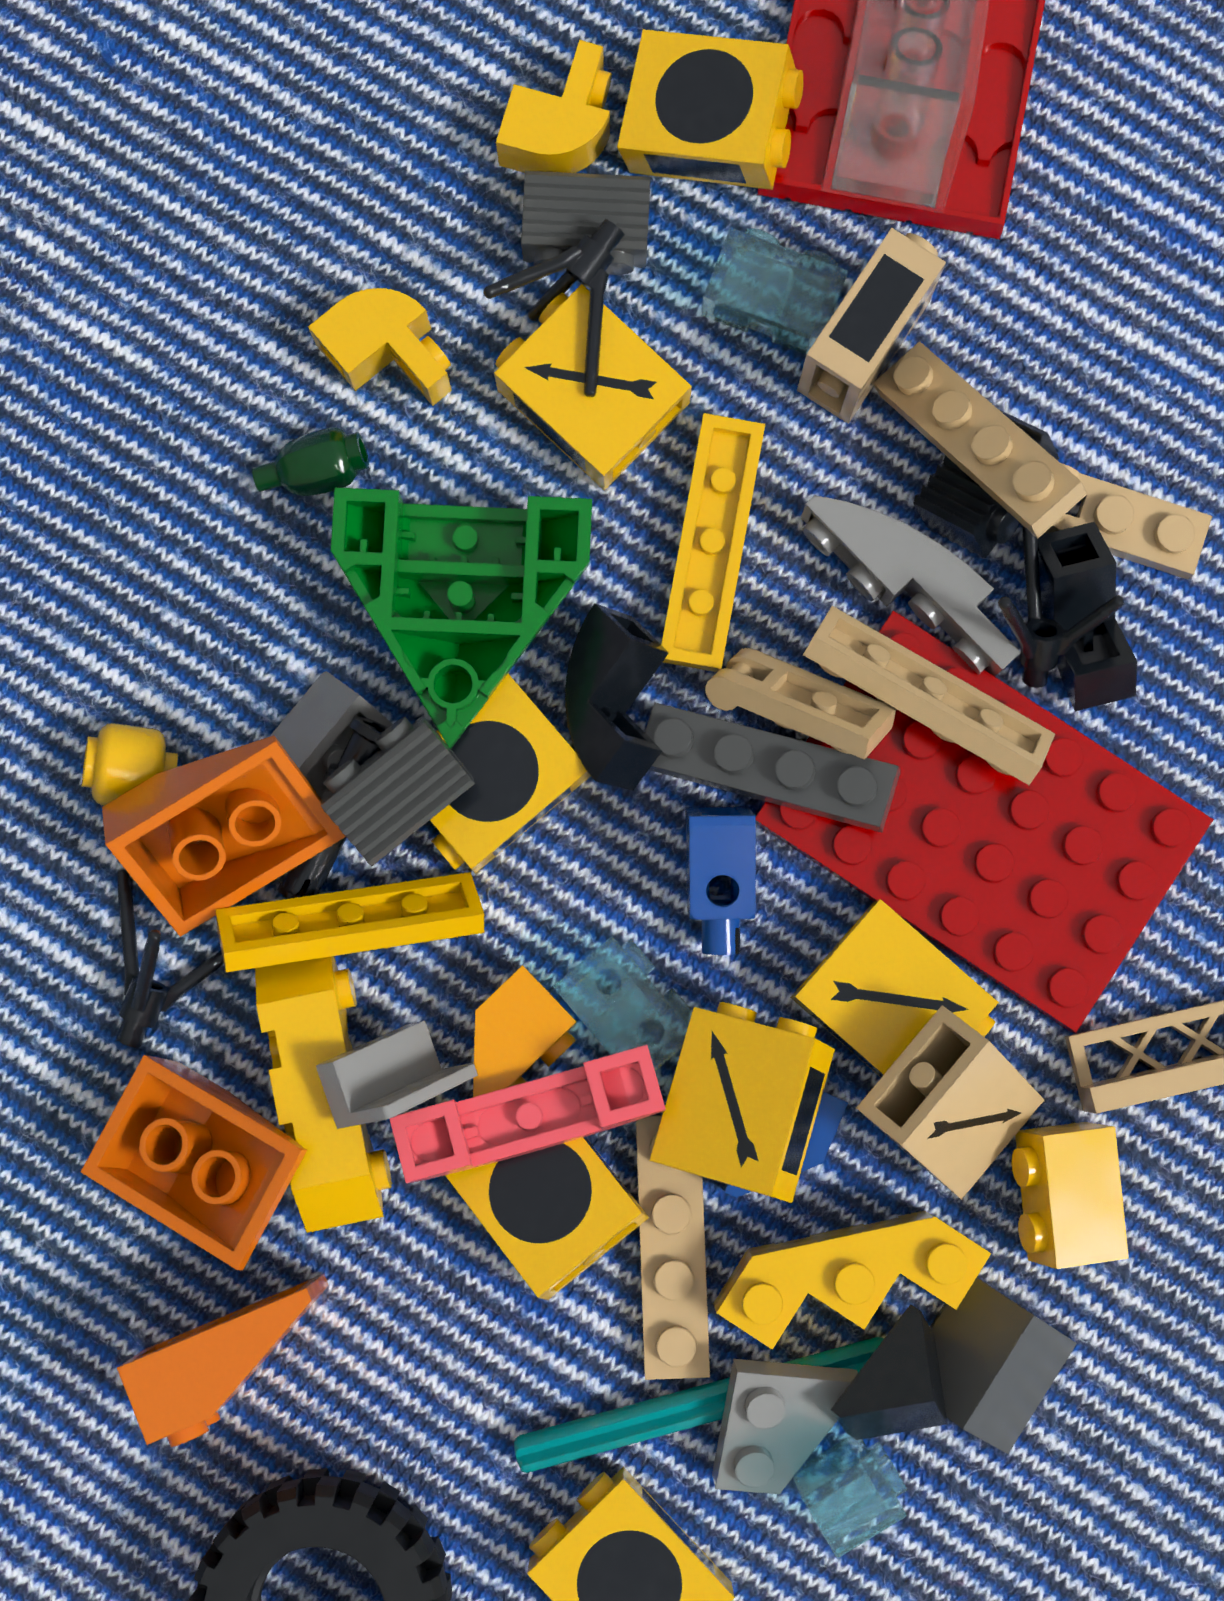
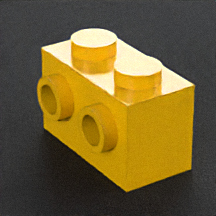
M1079 1122L1019 1130L1015 1135L1016 1149L1012 1153L1011 1164L1014 1178L1021 1188L1023 1214L1018 1221V1233L1020 1242L1027 1252L1028 1261L1061 1269L1129 1259L1115 1126Z

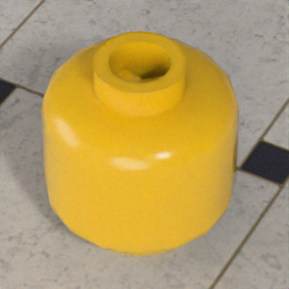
M115 723L106 724L99 731L98 737L88 736L82 787L91 788L94 800L98 804L106 805L157 773L176 768L178 753L166 752L164 735L155 728Z

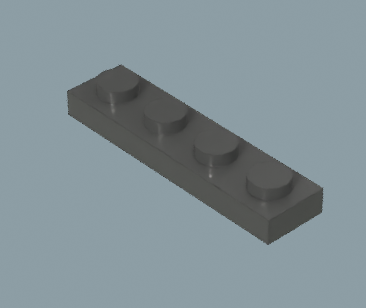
M654 702L645 730L648 737L662 750L659 757L650 767V771L881 833L883 832L901 773L897 765L870 758L864 760L832 748Z

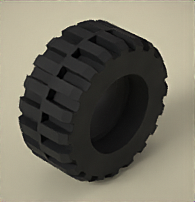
M328 1468L308 1470L303 1478L293 1480L290 1475L276 1480L269 1485L266 1491L259 1495H252L243 1503L213 1539V1544L201 1559L194 1577L198 1585L190 1596L189 1601H262L263 1585L272 1567L291 1551L308 1547L337 1550L357 1560L375 1579L384 1601H450L452 1585L451 1574L445 1573L443 1562L446 1553L439 1536L430 1537L425 1529L428 1518L416 1504L408 1510L397 1500L400 1494L399 1490L386 1482H383L380 1489L364 1483L365 1473L346 1470L343 1477L329 1476Z

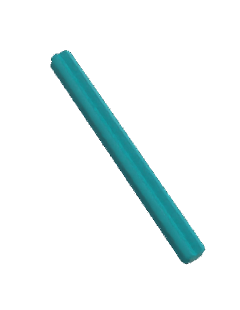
M875 1337L784 1363L855 1369L859 1373L884 1338ZM730 1377L519 1435L514 1441L517 1463L522 1472L529 1473L721 1420Z

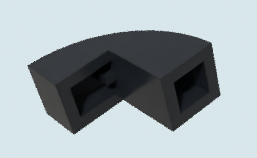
M1095 522L1043 534L1037 538L1041 601L1045 618L1056 621L1064 630H1069L1099 606L1116 596V561ZM1114 612L1108 619L1079 639L1065 655L1058 658L1057 667L1074 711L1136 696L1137 659L1115 619Z
M594 603L577 634L568 663L565 685V708L568 729L579 759L595 781L634 791L662 750L626 712L669 652L634 617Z

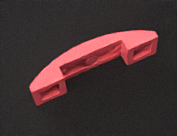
M648 1045L583 1063L584 1066L508 1088L458 1102L453 1099L390 1118L405 1182L407 1184L521 1156L665 1111L666 1108Z

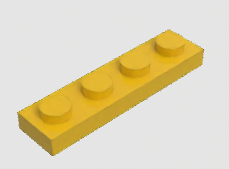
M703 413L661 643L669 652L663 663L718 672L722 669L765 424Z
M471 872L215 909L217 930L226 972L484 933V911Z

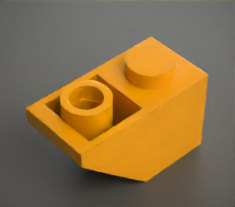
M523 965L475 1010L474 1065L478 1076L473 1078V1097L527 1082L522 1075L540 1058L550 1067L576 1041L568 1031L577 1021Z

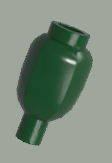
M330 427L307 433L289 441L280 450L275 462L252 468V476L259 492L283 486L295 495H318L334 491L335 487L344 488L350 485L357 476L358 471L369 468V459L364 441L359 432L347 435L340 428Z

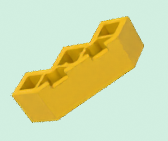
M334 956L255 968L256 1007L261 1033L267 1032L269 1037V1048L273 1069L269 1070L278 1123L279 1125H284L286 1134L307 1149L290 1182L291 1191L306 1232L309 1233L384 1217L381 1190L392 1188L386 1152L384 1149L374 1151L366 1124L337 1129L316 1069V1065L353 1049L348 1036L346 1008L356 1007L357 1001L349 968L338 970Z
M920 1211L885 1221L813 1234L810 1237L748 1248L713 1305L717 1314L773 1350L808 1293L864 1330L899 1274H902L957 1310L991 1253L932 1214Z

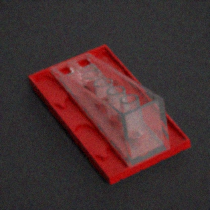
M795 0L786 44H789L796 69L803 71L802 98L798 109H789L785 128L791 132V148L788 163L785 168H777L773 190L758 188L757 195L784 200L785 198H790L791 201L843 211L849 209L854 213L902 222L909 220L913 224L967 233L968 231L973 232L972 235L1000 240L1006 219L1045 0Z

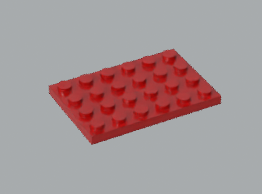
M893 610L879 633L1055 733L1042 768L1030 785H1027L1012 775L998 772L986 760L956 743L939 738L929 727L896 710L892 729L867 756L870 759L897 765L901 772L882 833L765 802L757 814L756 824L875 902L881 899L914 929L1068 1031L1077 1032L1214 819L986 670H983L978 675L952 648ZM846 681L843 685L847 688H850L859 693L876 699L875 696L864 691L863 689L859 688L858 686L852 684L849 681ZM810 736L806 741L809 743L832 748L831 745H828Z

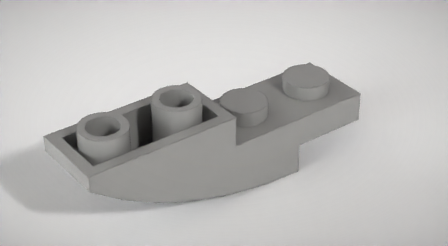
M814 495L805 504L801 519L807 524L802 528L805 536L821 553L829 556L834 552L850 569L846 573L848 580L866 599L873 601L878 597L887 607L905 590L912 597L908 604L915 615L932 629L939 625L956 642L952 649L978 675L983 670H986L993 676L998 675L1021 653L977 608L994 588L968 564L940 543L894 518L847 501Z

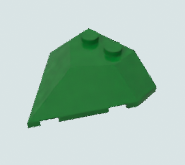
M335 487L331 552L450 749L589 566L592 499L528 496L527 509L404 504L399 490Z

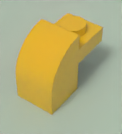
M579 40L562 97L513 84L496 140L499 166L523 173L525 171L577 173L588 167L598 158L610 137V111L603 108L608 97L612 73L604 71L603 46Z
M385 288L365 289L352 293L337 302L308 326L316 346L355 391L393 360L432 406L452 391L448 374L445 371L451 366L450 361L429 336L419 341L422 336L431 330L427 311L415 299L404 293Z

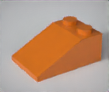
M275 735L157 773L102 807L105 845L180 937L216 916L215 909L231 907L346 837L330 816L325 813L321 807V798Z
M143 1055L85 1162L81 1173L234 1269L243 1270L307 1149L232 1093L178 1061Z
M321 1274L148 1347L117 1367L146 1445L167 1437L170 1446L175 1447L208 1432V1426L221 1419L218 1411L238 1392L329 1286L325 1274Z

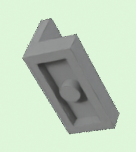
M327 671L318 677L270 735H275L321 799L328 791L327 787L323 784L328 777L326 772L331 763L339 762L354 730L351 728L350 723L354 715L369 718L388 728L392 725L387 718L358 693Z
M425 1020L407 1024L316 1065L337 1129L390 1119L478 1076L474 1063L441 1069Z

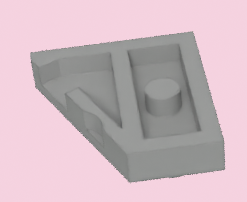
M733 1359L712 1471L715 1489L780 1494L838 1421L831 1412V1408L858 1374L857 1370Z

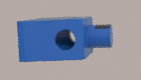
M748 806L685 807L686 884L689 918L701 920L703 954L740 953V919H754L756 915V815ZM720 875L731 877V890L728 893L720 896L710 894V881L714 877Z

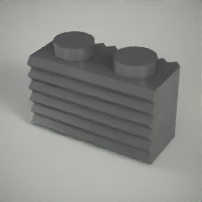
M525 171L521 234L523 261L534 262V265L556 257L572 246H576L584 235L591 238L602 222L608 219L621 229L625 235L610 253L614 260L606 269V272L610 275H624L633 272L634 266L638 268L646 267L651 177Z
M424 716L418 718L413 724L406 717L399 719L374 741L380 750L371 758L367 759L361 766L352 758L336 769L323 782L329 791L322 796L321 807L371 866L475 784L473 775Z

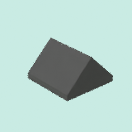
M976 1278L957 1310L944 1303L930 1326L935 1336L946 1416L963 1430L1009 1454L1077 1343L979 1278Z

